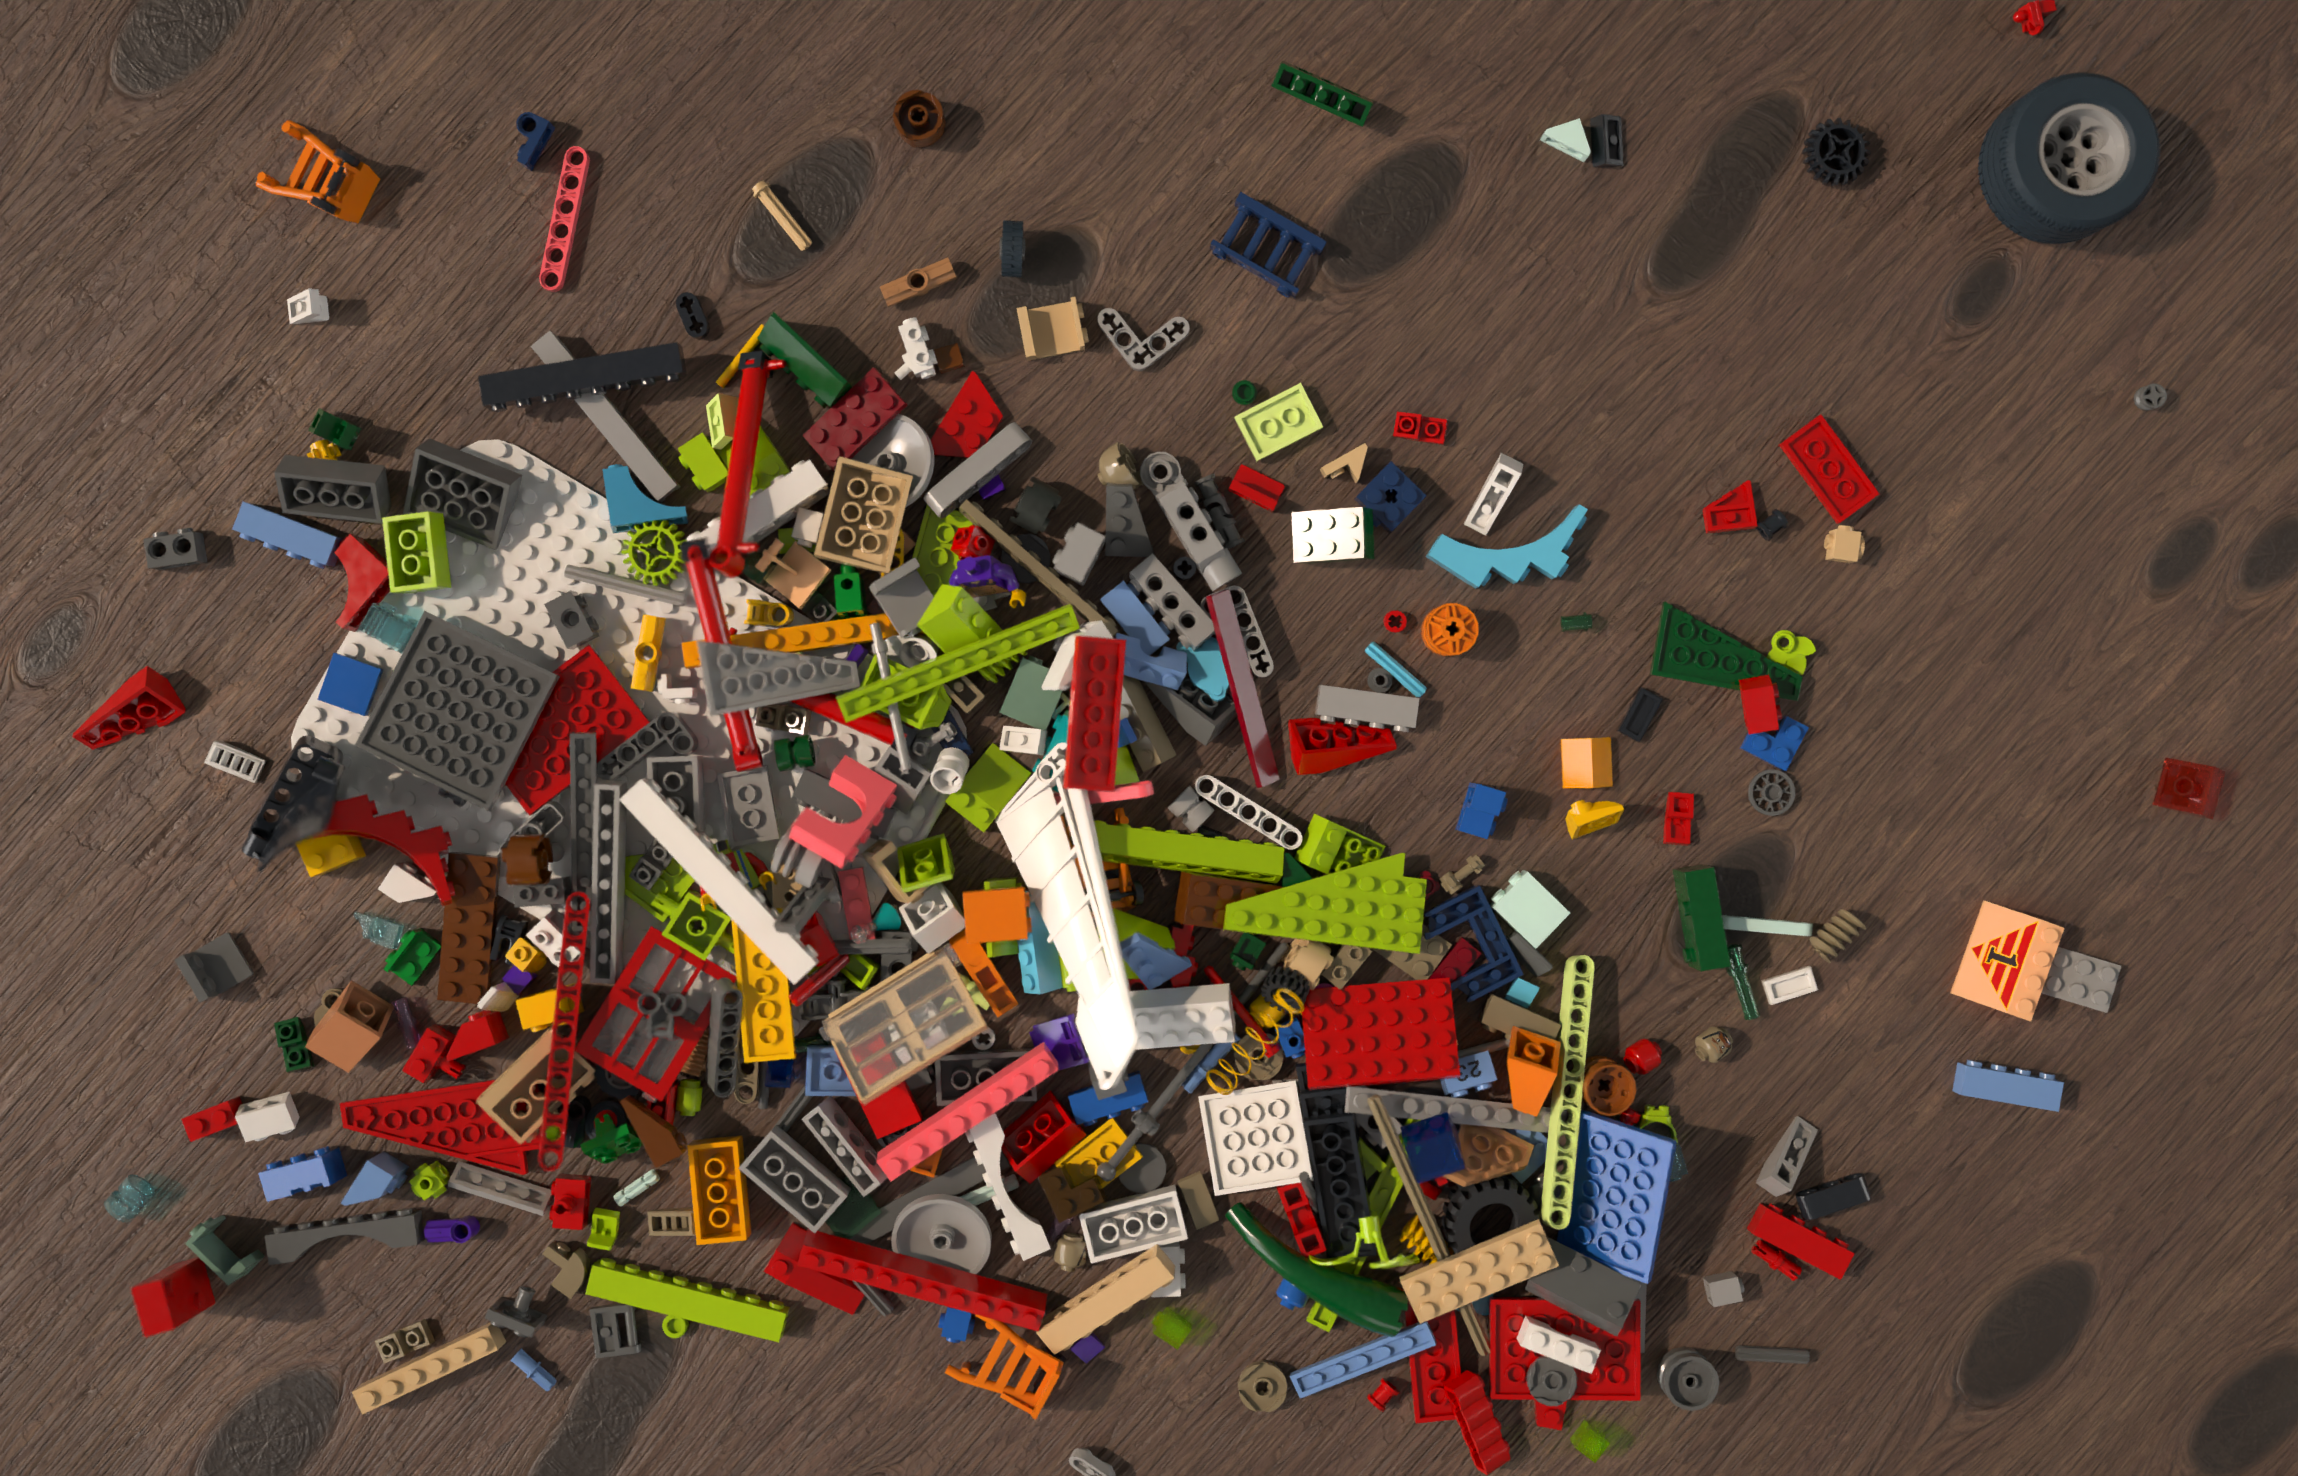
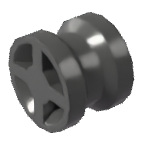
M2154 383L2139 388L2134 394L2135 405L2143 411L2161 407L2167 399L2164 387Z

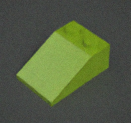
M761 426L750 495L759 489L764 491L770 487L771 481L780 475L785 477L792 472ZM730 440L721 450L716 449L727 468L729 467L733 440Z
M994 743L990 745L966 774L960 790L950 794L945 801L982 832H986L995 818L1032 774L1007 753L999 750L1000 748Z
M944 833L897 847L903 893L953 878L955 871L953 856Z

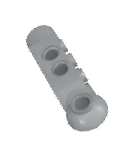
M1155 452L1146 457L1140 467L1142 482L1152 491L1158 505L1212 592L1240 576L1242 572L1229 550L1222 547L1225 541L1218 530L1213 532L1209 524H1211L1212 520L1205 508L1200 510L1198 507L1199 498L1194 489L1186 487L1188 483L1181 474V468L1176 458L1167 452ZM1164 467L1168 474L1165 478L1158 479L1153 474L1154 469ZM1183 509H1189L1193 513V517L1191 519H1183L1179 512ZM1196 530H1201L1205 533L1206 538L1203 541H1197L1193 538L1192 533Z

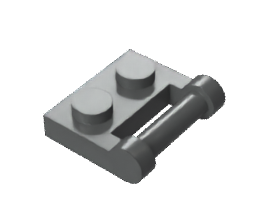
M619 1303L590 1308L596 1358L635 1354L642 1351L641 1343L638 1342L634 1312L637 1308L635 1306ZM618 1313L625 1314L628 1345L621 1344Z

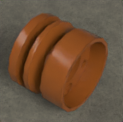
M1601 1055L1588 1057L1585 1061L1582 1101L1599 1114L1606 1116L1619 1115L1627 1110L1633 1103L1636 1095V1082L1632 1074L1609 1057Z

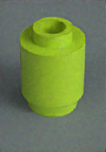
M681 1079L680 1085L677 1087L676 1110L680 1111V1115L695 1116V1112L701 1111L703 1087L700 1086L701 1080Z

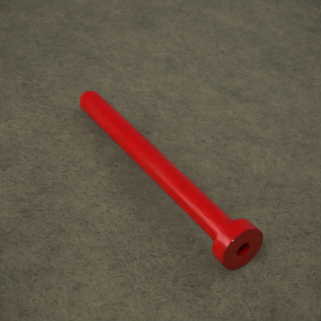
M1208 965L1204 968V973L1214 985L1226 984L1212 966ZM1231 991L1235 1012L1247 1027L1252 1028L1259 1034L1263 1041L1271 1042V1039ZM1264 1043L1267 1050L1265 1052L1267 1058L1272 1057L1282 1048L1279 1043Z

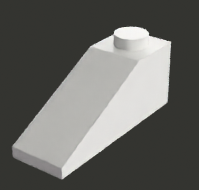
M1503 453L1500 454L1464 525L1484 535L1488 533L1522 473L1523 464Z

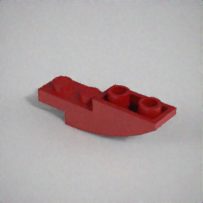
M1182 923L1180 927L1170 925L1169 932L1175 942L1174 951L1176 955L1189 958L1192 964L1191 967L1169 979L1171 988L1191 987L1189 986L1191 976L1195 977L1198 968V963L1195 962L1196 958L1193 955L1187 954L1188 950H1192L1195 937L1191 936L1194 925Z

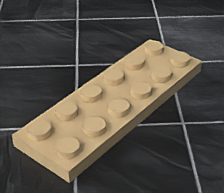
M1538 1219L1399 1278L1421 1324L1558 1267L1559 1264Z

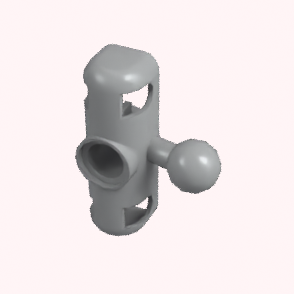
M556 801L547 802L502 842L499 851L502 853V849L508 846V840L511 836L533 834L529 831L528 827L530 826L536 828L538 834H545L544 837H546L565 818L564 808ZM560 815L561 820L556 824L554 819ZM552 842L553 862H557L563 858L565 851L561 844Z

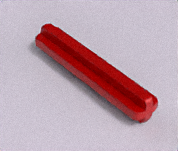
M847 954L839 955L828 961L789 995L790 1002L796 1007L800 1006L850 962L849 956Z

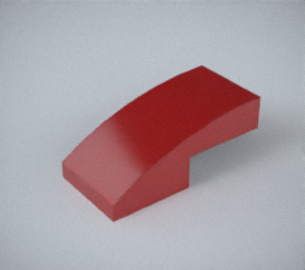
M1668 792L1663 844L1690 845L1694 794Z

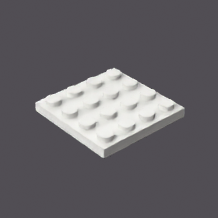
M1297 1080L1233 1090L1230 1095L1214 1093L1198 1096L1215 1196L1300 1183L1299 1174L1303 1171L1309 1174L1311 1181L1314 1180L1304 1132Z

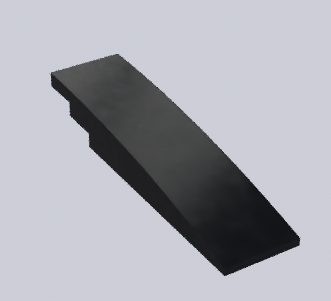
M1299 1063L1296 1065L1300 1087L1299 1096L1303 1112V1126L1327 1258L1346 1256L1354 1251L1357 1239L1356 1233L1360 1232L1359 1218L1372 1216L1356 1113L1345 1112L1347 1087L1309 1090L1306 1063ZM1361 1239L1358 1257L1377 1255L1376 1243L1365 1244L1364 1239Z

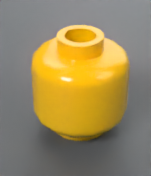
M1259 995L1249 1006L1250 1014L1261 1028L1270 1029L1274 1025L1265 1021L1260 1016L1259 1011H1264L1270 1015L1276 1024L1285 1016L1286 1012L1283 1008L1279 1011L1277 1006H1269L1271 1002L1266 1003L1264 1001L1265 997ZM1262 1013V1015H1263L1266 1019H1268L1269 1021H1271L1265 1014Z

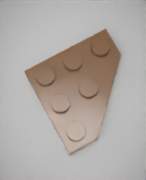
M1460 1124L1441 1176L1465 1187L1521 1171L1528 1165L1534 1145L1500 1128Z

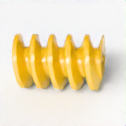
M1415 1215L1404 1226L1399 1240L1403 1242L1409 1239L1407 1248L1410 1249L1416 1246L1415 1255L1423 1252L1422 1262L1430 1259V1264L1435 1263L1438 1260L1419 1221L1418 1215ZM1448 1247L1450 1254L1453 1255L1452 1247Z

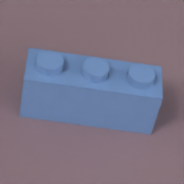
M1122 581L1103 596L1100 601L1128 636L1140 639L1142 651L1150 656L1170 640L1167 636L1170 634V631L1162 621L1157 624L1152 617L1155 612L1148 603L1142 604L1136 596L1140 593L1137 592L1136 588L1129 583L1127 585Z

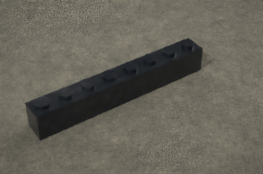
M678 342L480 375L478 376L483 406L491 409L492 412L506 411L508 406L516 405L517 408H526L532 406V402L541 401L542 404L557 402V398L566 397L569 400L578 399L584 393L591 392V395L606 394L608 389L616 388V391L630 390L631 385L641 384V387L656 385V381L666 380L667 383L681 381V377L687 376L683 348Z

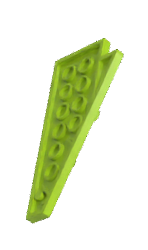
M1399 853L1227 904L1223 930L1420 954L1427 879L1404 877L1405 853Z

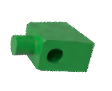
M840 564L841 574L834 576L837 614L841 620L868 616L864 581L860 573H856L854 566Z

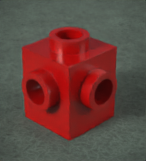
M970 525L969 527L958 528L954 535L951 551L957 554L960 560H964L967 557L990 556L995 540L985 534L982 528Z

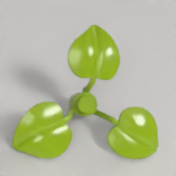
M1379 1216L1359 1218L1360 1232L1356 1233L1357 1239L1352 1253L1346 1256L1318 1259L1309 1255V1259L1318 1265L1333 1266L1350 1262L1358 1257L1361 1239H1364L1365 1244L1376 1243L1381 1262L1369 1263L1370 1267H1406L1420 1263V1258L1414 1252L1407 1257L1400 1255L1394 1260L1389 1259L1381 1237Z

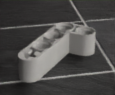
M1239 586L1225 588L1223 590L1230 589V591H1237L1241 595V601L1238 604H1234L1236 616L1247 614L1250 618L1249 626L1239 627L1251 672L1259 678L1267 677L1272 673L1274 665L1246 593ZM1205 597L1201 601L1200 608L1211 618L1210 613L1204 608V604L1207 601ZM1253 636L1259 640L1257 650L1247 648V638ZM1262 650L1264 651L1265 655H1260L1263 663H1268V667L1265 668L1266 673L1256 670L1255 666L1259 664L1257 658L1252 660L1250 655L1257 654Z

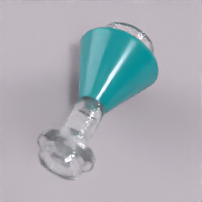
M883 903L872 922L863 927L859 925L853 927L850 932L852 940L857 944H864L867 942V936L877 930H898L903 921L899 907L895 904Z

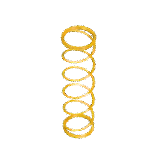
M1280 988L1276 995H1273L1274 1000L1290 1012L1291 1021L1289 1024L1284 1026L1277 1025L1270 1015L1264 1011H1259L1260 1016L1265 1021L1275 1026L1277 1031L1275 1040L1271 1042L1263 1041L1255 1030L1246 1027V1032L1252 1038L1262 1043L1263 1053L1257 1058L1249 1057L1239 1044L1232 1043V1047L1237 1053L1248 1058L1249 1069L1247 1072L1242 1074L1236 1073L1226 1060L1218 1059L1219 1064L1225 1070L1235 1075L1236 1084L1234 1087L1230 1079L1222 1072L1214 1069L1208 1070L1206 1073L1207 1082L1216 1092L1222 1095H1230L1238 1085L1237 1075H1247L1250 1073V1059L1256 1060L1264 1057V1043L1271 1044L1278 1040V1027H1289L1293 1022L1292 1013H1302L1304 1010L1303 1002L1294 992L1286 988ZM1280 992H1285L1293 997L1299 1004L1300 1010L1290 1007L1282 999ZM1262 1013L1265 1014L1271 1021H1269L1268 1019H1266V1018L1262 1015ZM1248 1029L1254 1032L1258 1038L1253 1036ZM1234 1045L1238 1046L1245 1053V1055L1238 1051ZM1220 1060L1223 1061V1062H1225V1063L1231 1068V1070H1229L1228 1068H1226V1067L1220 1062ZM1215 1073L1227 1082L1230 1089L1216 1086L1209 1074Z

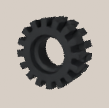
M1277 967V970L1273 968L1267 974L1261 988V995L1265 997L1264 1001L1266 1003L1271 1002L1269 1006H1277V1010L1281 1011L1282 1008H1285L1274 1000L1273 995H1276L1278 989L1286 988L1294 992L1304 1005L1310 990L1309 982L1304 980V975L1298 976V971L1296 970L1291 972L1288 967H1285V970L1282 967ZM1280 992V996L1290 1007L1300 1010L1299 1004L1293 997L1285 992Z

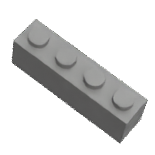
M1319 685L1315 715H1321L1320 720L1335 722V718L1345 719V724L1360 725V721L1370 722L1369 727L1384 729V725L1387 724L1394 725L1395 731L1409 732V728H1416L1420 698Z

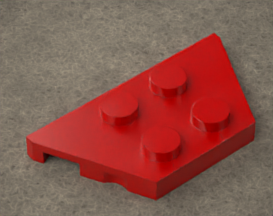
M974 371L970 373L931 438L934 455L969 458L991 439L1003 419L1002 413Z

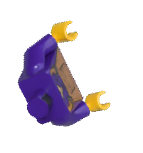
M989 555L976 558L967 557L964 560H959L957 562V569L953 571L949 579V585L963 587L972 598L1011 591L1010 606L1012 608H1016L1017 600L1021 602L1022 606H1024L1027 595L1023 590L1018 589L1019 583L1012 567L1001 563Z

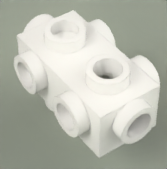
M916 317L903 321V325L898 326L907 353L902 355L905 364L894 373L900 380L911 371L914 372L917 378L927 379L935 376L936 373L933 365L937 364L933 349L928 350L925 341L929 340L925 325L920 327Z

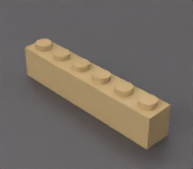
M1158 1244L1154 1245L1044 1316L1039 1331L1036 1334L1054 1355L1061 1350H1068L1075 1341L1088 1337L1100 1325H1107L1112 1321L1113 1317L1121 1312L1129 1311L1133 1304L1141 1299H1148L1161 1286H1168L1174 1279V1263Z
M488 1323L362 1383L352 1391V1394L363 1415L499 1350L506 1343V1340L500 1328Z

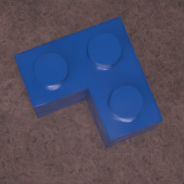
M1469 783L1455 830L1488 839L1489 835H1493L1496 827V821L1493 820L1494 816H1499L1500 812L1503 813L1505 811L1508 801L1505 798L1506 792L1476 783Z

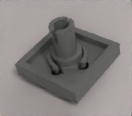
M521 1286L515 1302L501 1297L488 1309L485 1319L491 1321L490 1323L495 1327H507L514 1330L516 1335L526 1338L528 1336L532 1337L545 1324L548 1315L529 1308L536 1291L531 1287Z

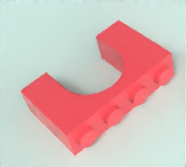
M847 755L843 757L833 770L829 786L853 799L860 807L862 816L854 822L842 824L830 821L810 808L805 807L793 823L789 837L840 868H843L847 861L852 862L859 851L858 845L867 842L872 832L870 830L872 826L875 825L877 827L884 817L883 811L885 808L890 809L897 798L894 795L897 787L895 783Z

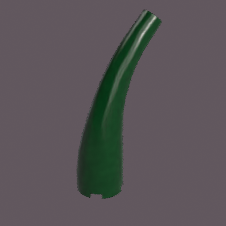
M1242 1202L1235 1204L1226 1213L1225 1217L1245 1242L1263 1261L1298 1290L1354 1325L1389 1337H1395L1403 1325L1402 1322H1398L1401 1310L1407 1311L1408 1297L1405 1290L1375 1279L1313 1263L1309 1258L1275 1237Z

